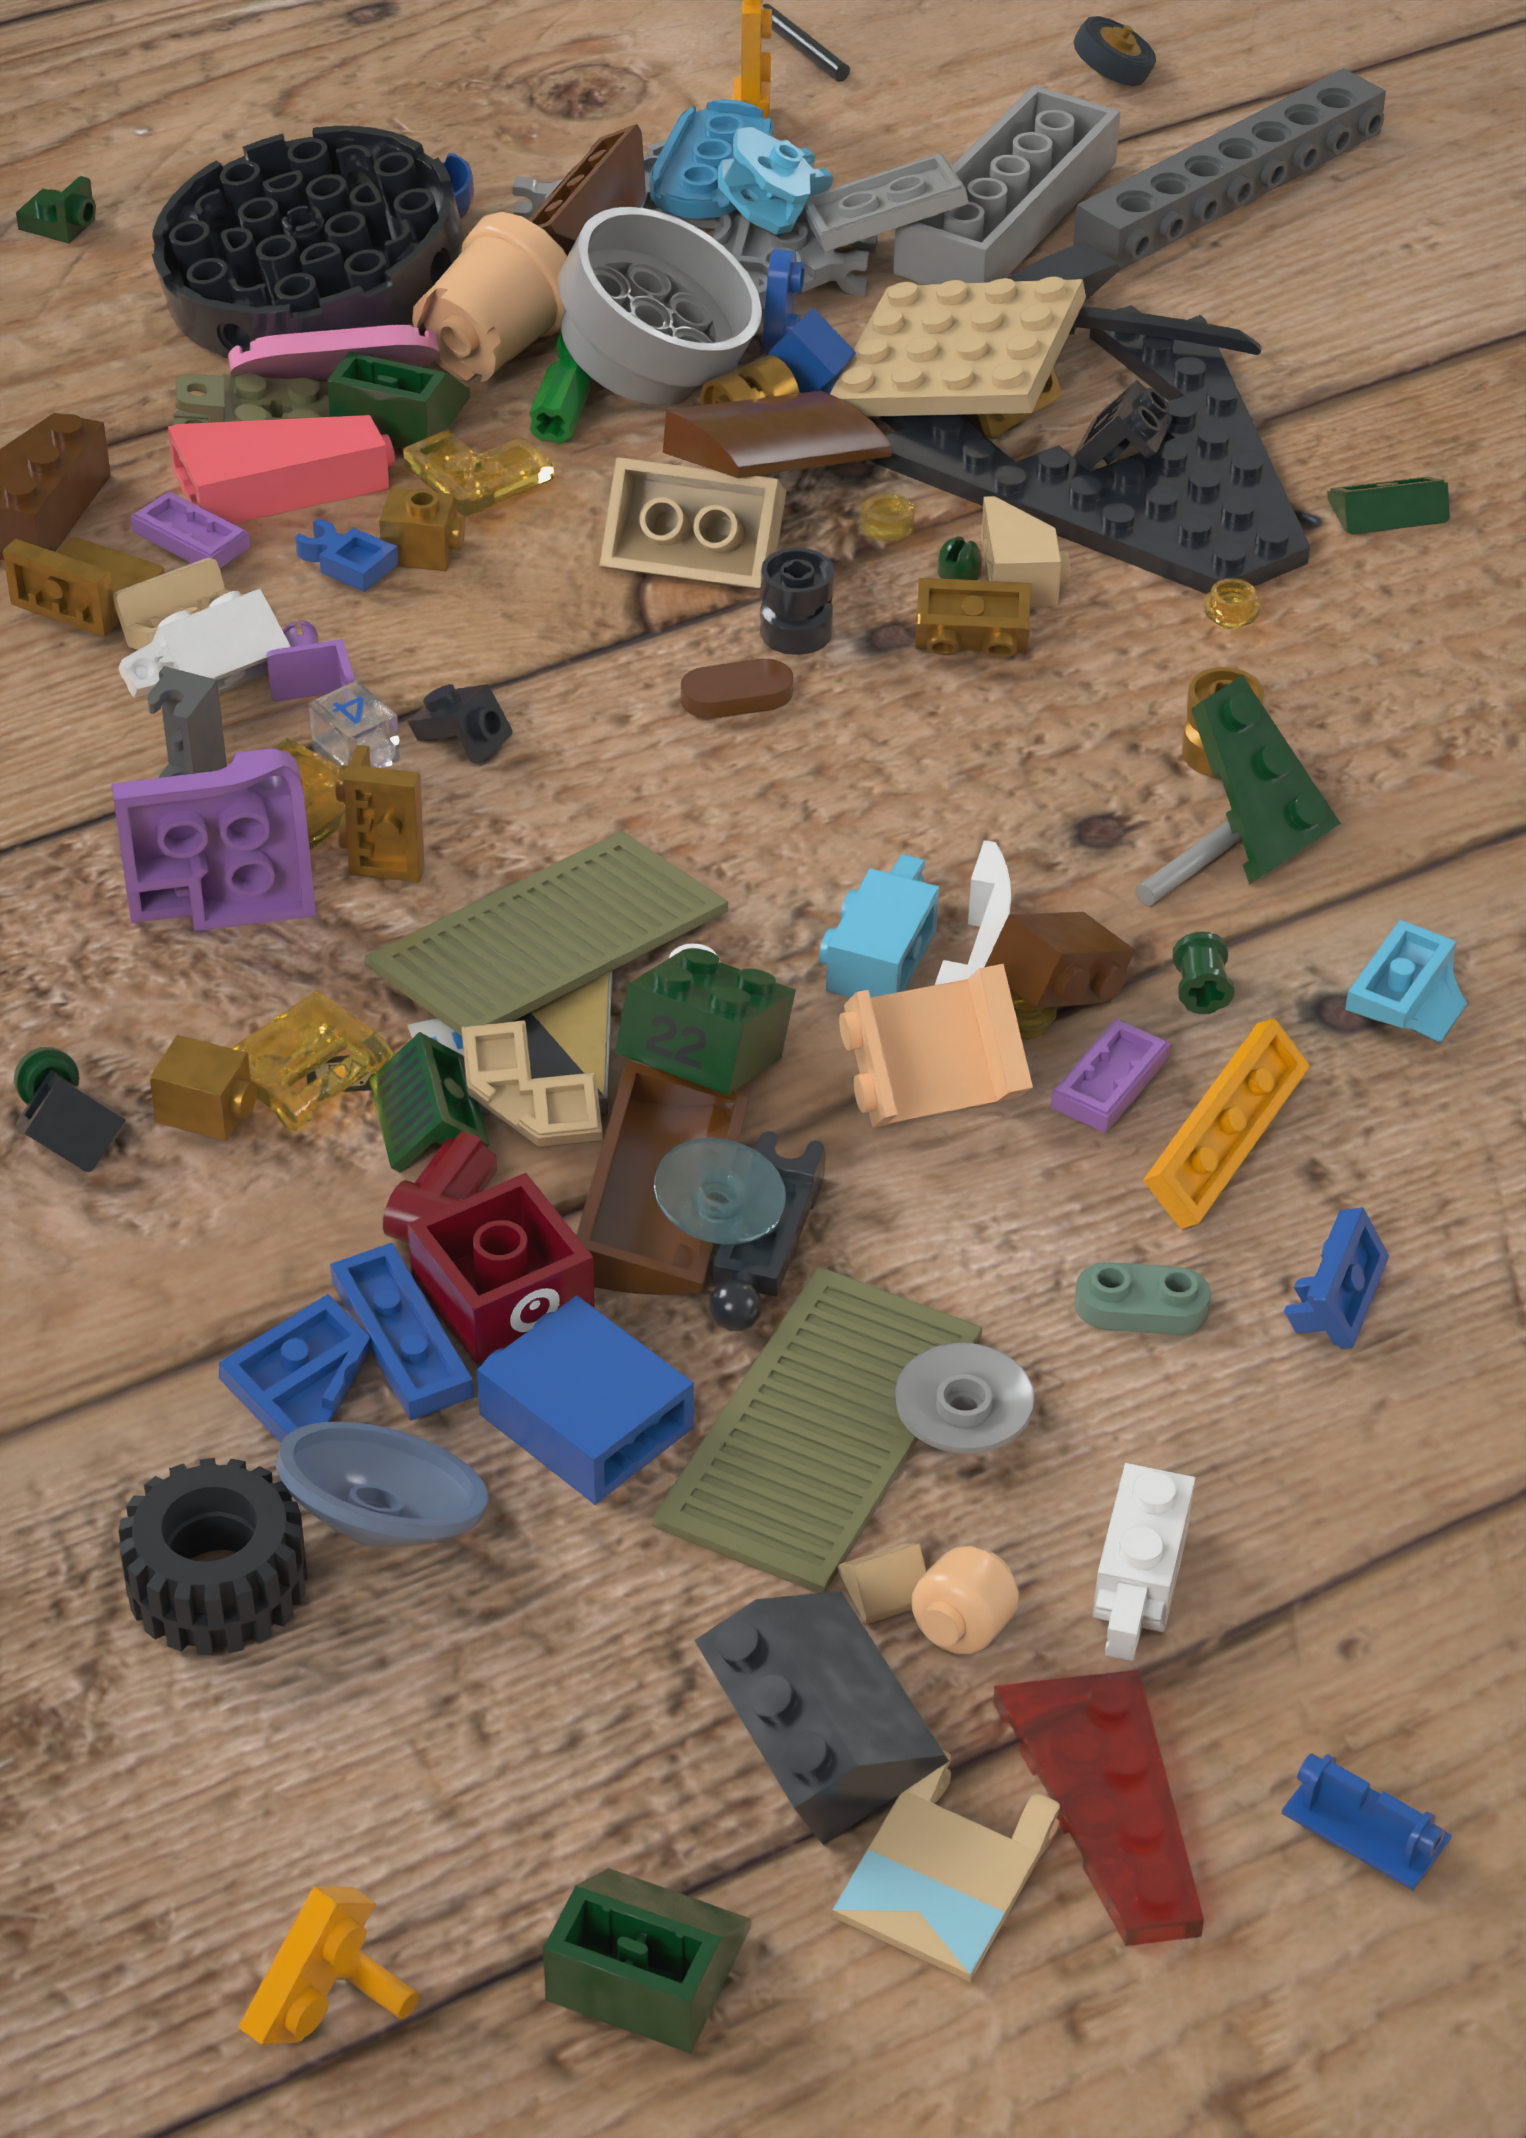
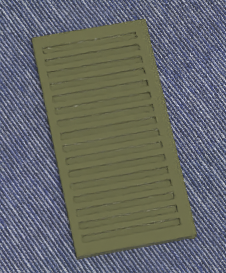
M620 831L365 955V962L367 967L462 1036L461 1027L512 1022L728 912V901L625 832Z
M818 1266L652 1517V1527L813 1592L826 1593L838 1573V1565L846 1560L919 1440L905 1427L896 1409L895 1389L900 1373L914 1357L935 1346L949 1343L977 1344L982 1336V1327Z

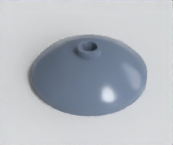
M321 1422L302 1426L284 1437L276 1459L278 1475L289 1493L300 1505L333 1530L350 1537L356 1542L370 1546L409 1547L453 1539L471 1530L481 1521L488 1501L487 1489L480 1476L457 1456L411 1434L371 1424Z

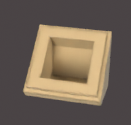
M920 1543L902 1544L839 1564L838 1573L867 1625L912 1610V1593L919 1579L926 1573Z

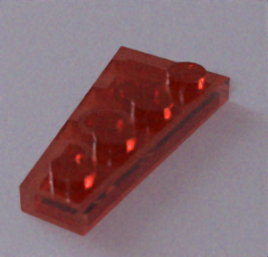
M1139 1670L994 1686V1707L1003 1723L1009 1722L1020 1742L1019 1752L1032 1776L1037 1774L1049 1797L1060 1804L1059 1814L1056 1817L1059 1820V1825L1064 1834L1070 1833L1084 1858L1083 1869L1125 1946L1202 1937L1204 1917Z

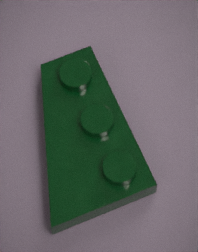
M1243 675L1191 709L1212 774L1222 780L1231 806V810L1226 813L1232 834L1240 833L1249 860L1243 864L1249 884L1261 878L1341 824Z

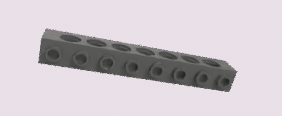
M1343 68L1077 204L1073 245L1083 241L1087 242L1118 262L1120 270L1378 135L1384 122L1383 111L1386 90Z

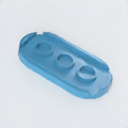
M724 99L707 102V109L697 112L696 106L687 109L678 118L650 172V196L653 202L670 214L693 219L719 217L737 210L718 187V167L722 160L735 158L733 156V137L737 129L753 127L773 137L774 125L770 117L767 119L763 118V111L753 104L738 100Z

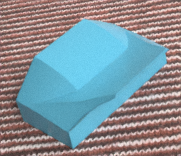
M1399 920L1349 989L1345 1010L1394 1026L1410 1029L1441 1043L1467 1005V1001L1459 989L1453 972L1457 941Z

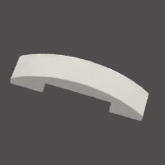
M984 840L971 877L968 925L978 926L980 929L968 965L943 960L935 985L968 979L979 968H984L1008 915H1010L1011 883L1007 865L996 842Z

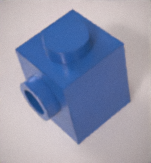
M812 308L765 356H776L787 365L796 380L799 393L823 391L830 394L843 367L856 352Z

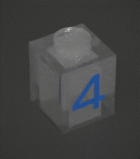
M358 680L309 702L313 749L337 770H339L341 765H349L356 745L370 747L371 767L385 768L400 760L397 714Z

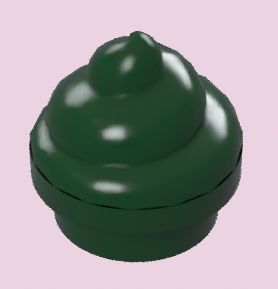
M39 1047L29 1051L19 1060L14 1070V1085L17 1094L27 1105L50 1070L79 1086L78 1067L67 1053L58 1048Z

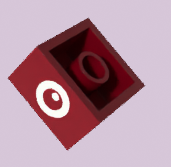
M527 1173L408 1223L412 1277L476 1365L484 1362L494 1351L508 1347L531 1330L543 1315L548 1312H555L575 1296L580 1297L595 1308L594 1260L592 1254Z

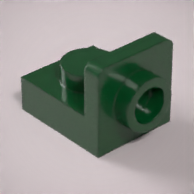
M79 176L62 192L42 188L16 212L18 230L69 244L95 220L96 203L92 196L90 178Z

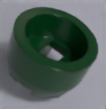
M959 536L946 541L938 555L937 572L941 579L978 580L982 569V556L978 545L971 540L965 542V539Z

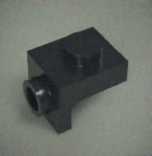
M453 684L441 686L430 692L423 699L425 706L407 721L417 741L457 736L472 763L485 761L513 732L488 684L455 689Z

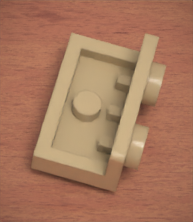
M205 558L119 590L113 594V601L128 647L139 650L153 641L159 623L166 617L183 610H188L191 615L208 609L215 599L232 591L225 589L218 562L212 558Z

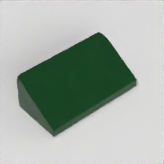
M1425 476L1335 487L1327 491L1328 501L1343 529L1350 534L1439 524L1449 521L1450 518L1448 483L1433 477Z

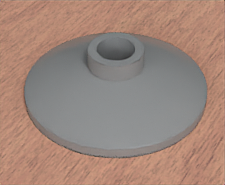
M949 1343L930 1348L918 1354L907 1363L897 1380L895 1404L898 1415L905 1427L924 1443L948 1452L972 1454L1002 1447L1022 1433L1029 1423L1033 1412L1034 1392L1031 1381L1023 1368L1003 1352L980 1344Z

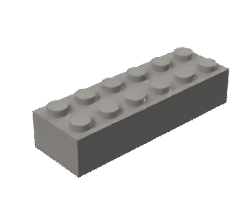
M1033 85L951 166L966 189L969 204L895 228L893 274L912 279L920 285L942 284L951 280H960L965 283H988L1006 278L1116 163L1121 111Z

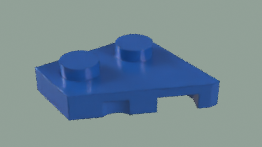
M326 1294L220 1361L219 1379L281 1443L287 1434L297 1428L315 1423L331 1422L370 1354V1336L329 1294Z

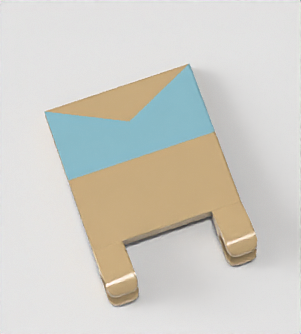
M943 1750L949 1762L899 1795L832 1909V1917L971 1982L1037 1861L1055 1839L1059 1829V1820L1056 1817L1059 1814L1060 1804L1044 1795L1033 1794L1024 1808L1012 1839L940 1807L935 1803L946 1791L951 1778V1772L947 1769L951 1762V1755Z

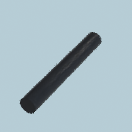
M770 4L763 5V9H772V30L835 80L841 82L849 76L850 67L773 6Z

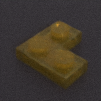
M449 430L403 448L404 466L434 492L456 494V511L463 517L482 512L488 507L516 495L526 493L530 489L554 479L553 461L523 436L479 455Z

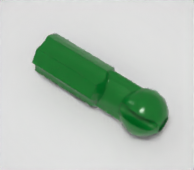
M562 332L558 336L556 343L559 360L547 368L529 412L531 417L529 430L540 441H553L559 445L573 436L591 390L589 385L590 376L576 363L564 343Z

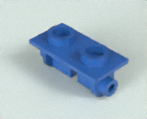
M1313 1753L1307 1756L1297 1775V1780L1301 1781L1302 1784L1281 1812L1284 1816L1414 1891L1452 1838L1451 1834L1435 1824L1436 1816L1428 1811L1422 1814L1384 1791L1380 1794L1370 1788L1369 1782L1337 1765L1336 1758L1330 1754L1325 1755L1322 1759Z

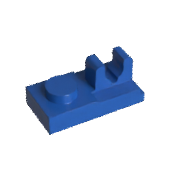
M1364 1207L1339 1211L1330 1235L1324 1242L1321 1254L1322 1261L1316 1275L1301 1278L1294 1285V1289L1302 1303L1287 1305L1284 1309V1313L1296 1333L1326 1331L1333 1345H1339L1340 1349L1353 1348L1389 1258V1254Z

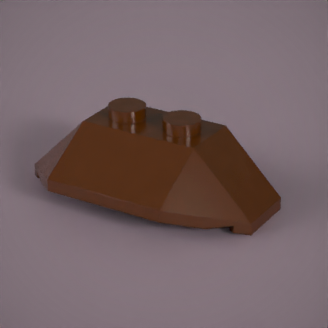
M638 124L600 137L583 159L572 168L528 219L545 230L564 250L567 256L583 226L594 215L612 208H640L646 201L642 131Z

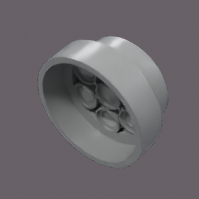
M619 207L594 215L583 226L559 274V293L566 310L561 321V332L569 353L576 363L599 384L618 395L641 403L668 405L680 402L688 398L697 386H703L706 382L733 371L754 337L762 317V307L758 291L741 263L723 245L702 230L679 218L655 210Z

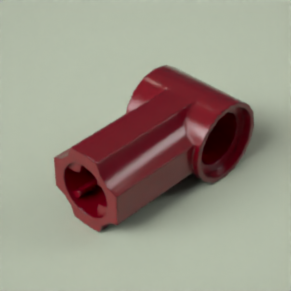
M461 1131L457 1137L447 1138L415 1183L404 1180L393 1190L383 1216L382 1228L384 1234L409 1244L408 1223L482 1192L497 1172V1155L484 1145L480 1137Z

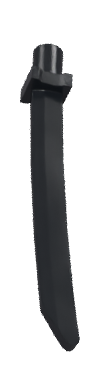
M1087 306L1081 307L1069 335H1074L1076 328L1131 333L1208 345L1253 355H1259L1262 346L1239 329L1185 319Z

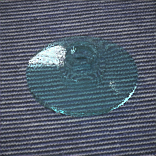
M699 1138L677 1145L662 1158L654 1178L655 1198L664 1215L685 1233L711 1243L731 1245L747 1243L761 1238L777 1225L785 1207V1186L779 1172L772 1163L756 1150L728 1139Z

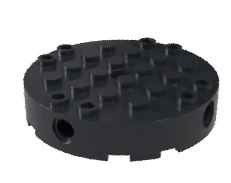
M325 126L313 128V137L285 141L284 134L282 133L242 147L244 156L224 166L217 160L210 163L186 181L171 196L159 214L152 232L155 244L152 258L170 314L177 327L196 344L220 354L224 358H228L229 352L234 347L239 345L242 347L243 352L251 350L250 342L266 336L387 325H408L412 322L415 304L436 284L462 252V242L464 241L463 228L451 179L438 157L432 159L425 154L421 143L392 131L362 126Z

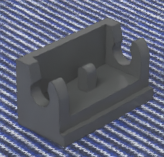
M163 666L159 672V681L150 691L147 698L151 714H155L162 706L169 764L160 774L159 778L212 772L225 768L227 762L218 681L213 678Z

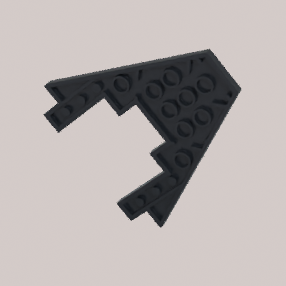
M1132 305L1116 309L1141 313ZM1201 315L1188 319L1207 323L1206 319ZM1090 329V339L1169 401L1167 402L1170 408L1169 413L1173 417L1158 451L1150 459L1145 458L1139 452L1091 472L1087 471L1059 445L1015 462L960 414L880 416L896 432L886 435V438L893 446L892 456L869 459L874 464L983 506L984 497L995 496L1054 527L1057 536L1217 599L1224 600L1308 564L1310 552L1308 540L1219 347L1131 333Z

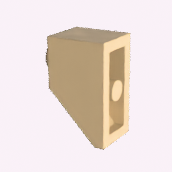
M995 496L984 497L981 544L987 581L1031 583L1030 607L1058 606L1060 584L1069 583L1070 559L1068 550H1059L1056 529Z

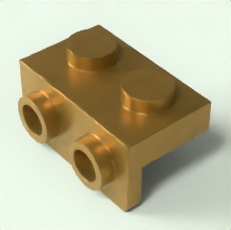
M919 578L915 648L927 649L939 655H950L957 653L959 650L981 651L997 658L1010 657L1016 653L1027 654L1030 630L1031 583Z

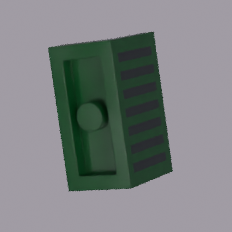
M419 1032L369 1078L391 1169L401 1173L432 1143L437 1142L442 1145L447 1138H455L461 1131L480 1137L486 1147L490 1146L479 1103L468 1095L464 1055Z

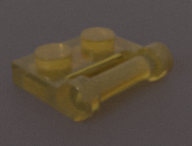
M319 990L314 991L232 1047V1049L248 1052L251 1081H254L257 1085L256 1098L271 1108L280 1122L292 1132L298 1131L311 1122L313 1118L312 1113L367 1074L372 1073L374 1075L394 1056L390 1046L380 1035ZM346 1048L353 1052L352 1055L298 1092L291 1087Z

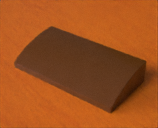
M813 391L666 410L663 453L736 478L890 457L892 456L893 446L881 430L859 410L831 394L823 391Z
M630 1060L626 1061L576 1236L593 1256L594 1287L651 1295L700 1293L713 1247L749 1096L736 1092L726 1095L662 1070Z

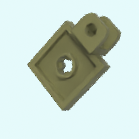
M251 373L241 375L223 374V376L185 374L176 378L175 407L179 411L174 412L173 425L330 417L327 382L314 381L303 377L295 379L267 378ZM200 391L205 393V395L197 396L189 392Z

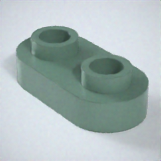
M1102 1262L1091 1265L1081 1272L1076 1283L1074 1304L1079 1317L1095 1328L1180 1335L1196 1331L1206 1322L1209 1313L1211 1290L1207 1281L1200 1274L1187 1268Z

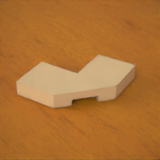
M525 1021L461 1027L469 1096L538 1147L603 1140L596 1072L531 1079Z

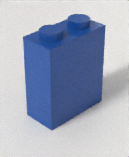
M575 1296L555 1312H548L543 1315L531 1330L505 1349L502 1348L494 1351L484 1361L483 1365L477 1369L479 1415L594 1505L694 1428V1383L578 1296Z

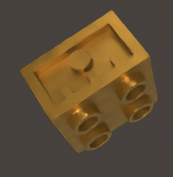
M78 537L70 538L56 552L18 539H14L3 550L11 605L103 637L120 623L113 601V594L119 590L164 574V568L161 565Z

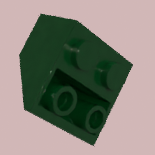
M354 352L347 353L327 380L330 417L370 415L381 435L387 434L393 447L403 449L409 453L430 455L470 398V388L448 373Z
M608 1868L575 1885L543 1947L545 1999L553 2004L691 2054L750 1931L751 1918Z

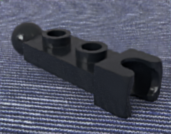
M767 1131L760 1136L751 1159L749 1175L713 1263V1283L719 1285L711 1294L709 1310L718 1326L730 1332L748 1329L760 1317L762 1311L760 1294L778 1296L810 1209L813 1210L823 1184L826 1154L824 1145L819 1141L810 1142L803 1155L790 1159L781 1157L776 1153L777 1135L774 1132Z

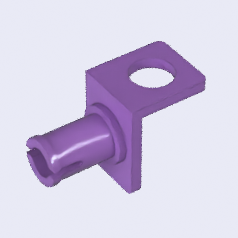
M300 621L303 632L301 636L297 633L295 622L288 624L283 629V633L291 647L270 650L266 655L272 699L278 702L341 692L344 704L356 699L354 674L343 639L318 643L316 628L311 623ZM357 703L345 708L355 718Z

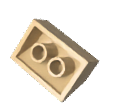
M616 457L599 566L602 568L761 590L762 563L770 554L776 552L787 490L775 478L760 476L736 478L715 470Z

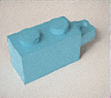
M901 854L890 873L870 868L859 889H850L842 906L841 921L837 929L828 928L820 948L819 961L821 964L827 965L826 991L852 997L856 992L869 990L870 998L906 991L937 931L939 886L924 883L922 871L925 868L924 859Z

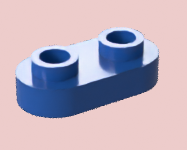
M773 249L771 254L763 325V351L767 353L800 321V314H793L794 293H802L805 264L797 262L795 251Z

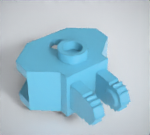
M753 127L736 130L733 137V156L735 158L722 160L718 167L719 189L747 221L776 235L791 232L808 197L827 191L833 185L834 178L826 168H821L820 170L812 168L816 156L808 148H797L788 140L780 141ZM742 195H747L749 197L748 199H745Z

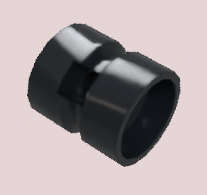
M794 547L774 552L763 561L761 567L760 596L762 603L760 608V635L763 642L771 649L784 654L803 655L814 653L824 648L831 640L833 626V605L831 602L834 593V567L831 560L825 555L812 549Z

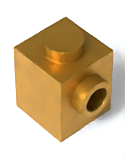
M390 489L379 519L380 539L397 546V566L447 571L454 550H462L465 539L464 517H457L456 494L439 493L429 489Z
M178 1034L149 1077L156 1123L223 1141L228 1140L241 1118L246 1119L249 1117L256 1102L257 1085L254 1081H251L248 1052Z

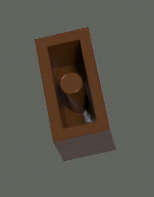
M1085 912L1008 915L985 967L1004 964L1009 988L1035 1008L1111 1003L1112 998L1125 984L1127 978L1126 969L1136 950Z

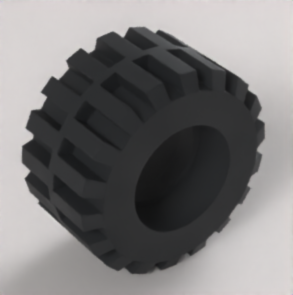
M215 1458L199 1459L200 1466L187 1469L185 1464L182 1463L169 1468L170 1476L164 1480L157 1476L153 1477L144 1484L145 1496L133 1495L127 1504L128 1517L121 1518L118 1530L120 1539L119 1549L127 1597L129 1598L130 1609L136 1621L143 1620L145 1632L155 1640L166 1635L168 1647L182 1652L188 1645L196 1646L197 1655H213L214 1648L228 1647V1652L234 1653L244 1650L243 1642L254 1639L260 1644L272 1637L271 1626L275 1624L285 1627L294 1617L293 1605L302 1604L306 1593L305 1581L308 1580L301 1512L298 1502L292 1501V1495L282 1481L273 1483L272 1472L261 1466L249 1471L246 1469V1461L230 1458L227 1465H217ZM229 1550L237 1552L227 1558L216 1561L190 1560L210 1551Z

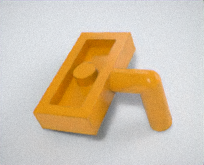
M314 1886L238 2028L261 2045L302 2042L304 2037L312 2033L324 2018L329 2005V2000L326 1996L335 1980H347L400 2020L407 2018L416 2008L420 1994L360 1951L366 1938V1928L364 1926L377 1903L354 1887Z

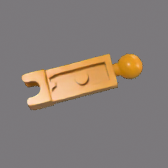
M743 0L741 77H734L732 100L753 104L763 111L762 117L767 119L770 111L771 52H762V39H771L772 9H763V0Z

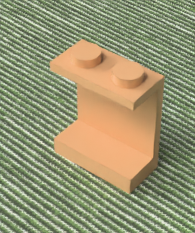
M1004 964L979 968L965 980L870 998L869 990L859 991L844 1004L845 1012L840 1013L839 1025L844 1046L848 1051H855L860 1074L854 1076L856 1101L862 1113L869 1112L872 1128L1015 1100L1033 1088Z

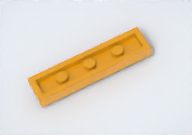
M1275 1018L1255 1025L1143 1179L1144 1183L1180 1229L1194 1226L1201 1222L1310 1067V1064Z

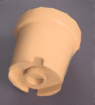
M506 212L483 216L462 242V252L436 284L413 307V325L415 328H418L424 323L426 331L430 329L438 335L440 357L435 362L442 369L464 381H469L475 374L482 375L480 382H484L537 339L555 335L561 330V321L566 310L560 297L558 283L560 270L567 255L545 230L522 216Z

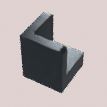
M50 1070L15 1124L25 1135L85 1172H91L126 1119L112 1107Z

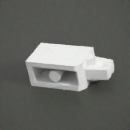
M261 589L241 595L239 591H232L215 599L209 605V608L191 615L188 610H183L166 617L159 623L153 641L122 659L118 669L133 698L150 693L159 681V672L163 666L216 679L220 694L268 675L267 652L291 646Z
M1125 1463L1098 1569L1093 1618L1109 1621L1105 1656L1134 1661L1142 1628L1159 1632L1165 1631L1188 1533L1195 1477Z

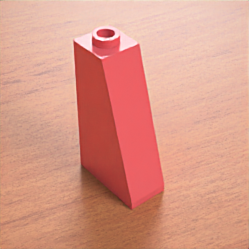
M370 415L192 423L168 426L173 472L187 500L232 524L389 489L388 467L395 465V455L391 440L387 434L381 435Z

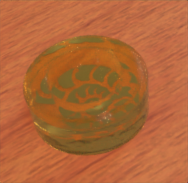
M881 493L866 499L861 505L860 527L863 533L872 539L885 542L898 541L908 537L914 530V505L901 495Z

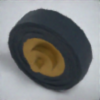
M1100 16L1088 17L1079 28L1073 41L1076 52L1086 64L1100 76L1129 86L1141 85L1147 79L1156 63L1155 52L1141 36L1134 32L1130 26L1123 25L1109 18Z

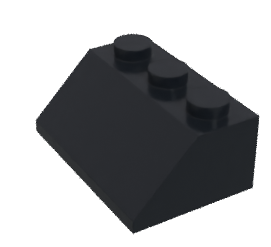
M842 1591L756 1599L694 1640L793 1808L822 1845L949 1762Z

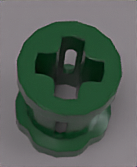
M1208 931L1185 935L1177 941L1172 953L1173 963L1182 976V980L1178 985L1179 1000L1190 1012L1197 1014L1214 1013L1218 1009L1228 1006L1234 998V984L1227 976L1224 968L1228 961L1227 945L1219 935Z

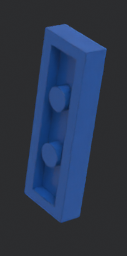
M393 1243L330 1264L331 1280L352 1319L370 1336V1351L410 1421L474 1398L472 1377Z

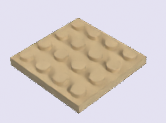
M1047 277L1039 281L1014 282L1011 279L1002 278L988 283H965L960 280H951L942 284L916 285L913 282H901L893 286H887L854 348L856 354L844 366L830 394L847 402L865 416L1032 413L1086 299L1083 279L1063 280L1060 277Z

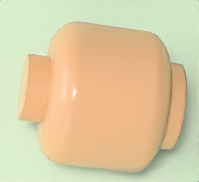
M973 1546L956 1547L942 1555L919 1579L912 1593V1612L918 1627L935 1645L958 1655L975 1654L988 1647L1012 1620L1019 1606V1591L1010 1568L994 1553Z

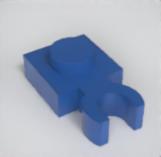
M316 519L313 522L314 538H309L302 534L295 536L296 554L299 558L308 562H320L322 574L363 592L398 565L397 546L354 527L342 535L336 532V528L332 523Z

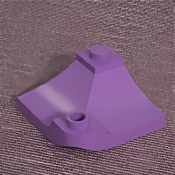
M279 749L236 752L230 765L220 770L112 783L131 923L192 915L194 931L316 916L304 793L299 765L296 759L289 753Z

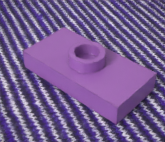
M170 491L131 516L132 531L135 534L191 563L205 558H212L218 562L220 569L250 548L248 531Z
M1115 1019L1054 1089L1051 1098V1109L1107 1133L1168 1061L1171 1043Z

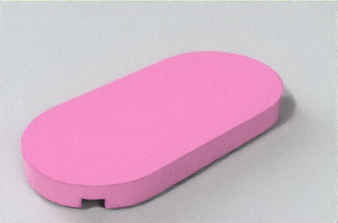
M387 325L266 336L250 342L251 350L243 352L242 347L238 345L229 352L230 374L241 375L251 373L261 377L280 379L300 377L312 380L328 379L348 352L423 367L433 363L440 357L438 335L433 330L428 329L424 331L425 336H420L419 328H415L412 325Z

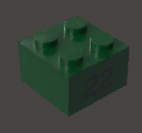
M697 948L684 949L628 983L615 1053L730 1095L782 1058L796 989L776 983V978L768 972L749 968L740 970L719 962V957L710 951Z

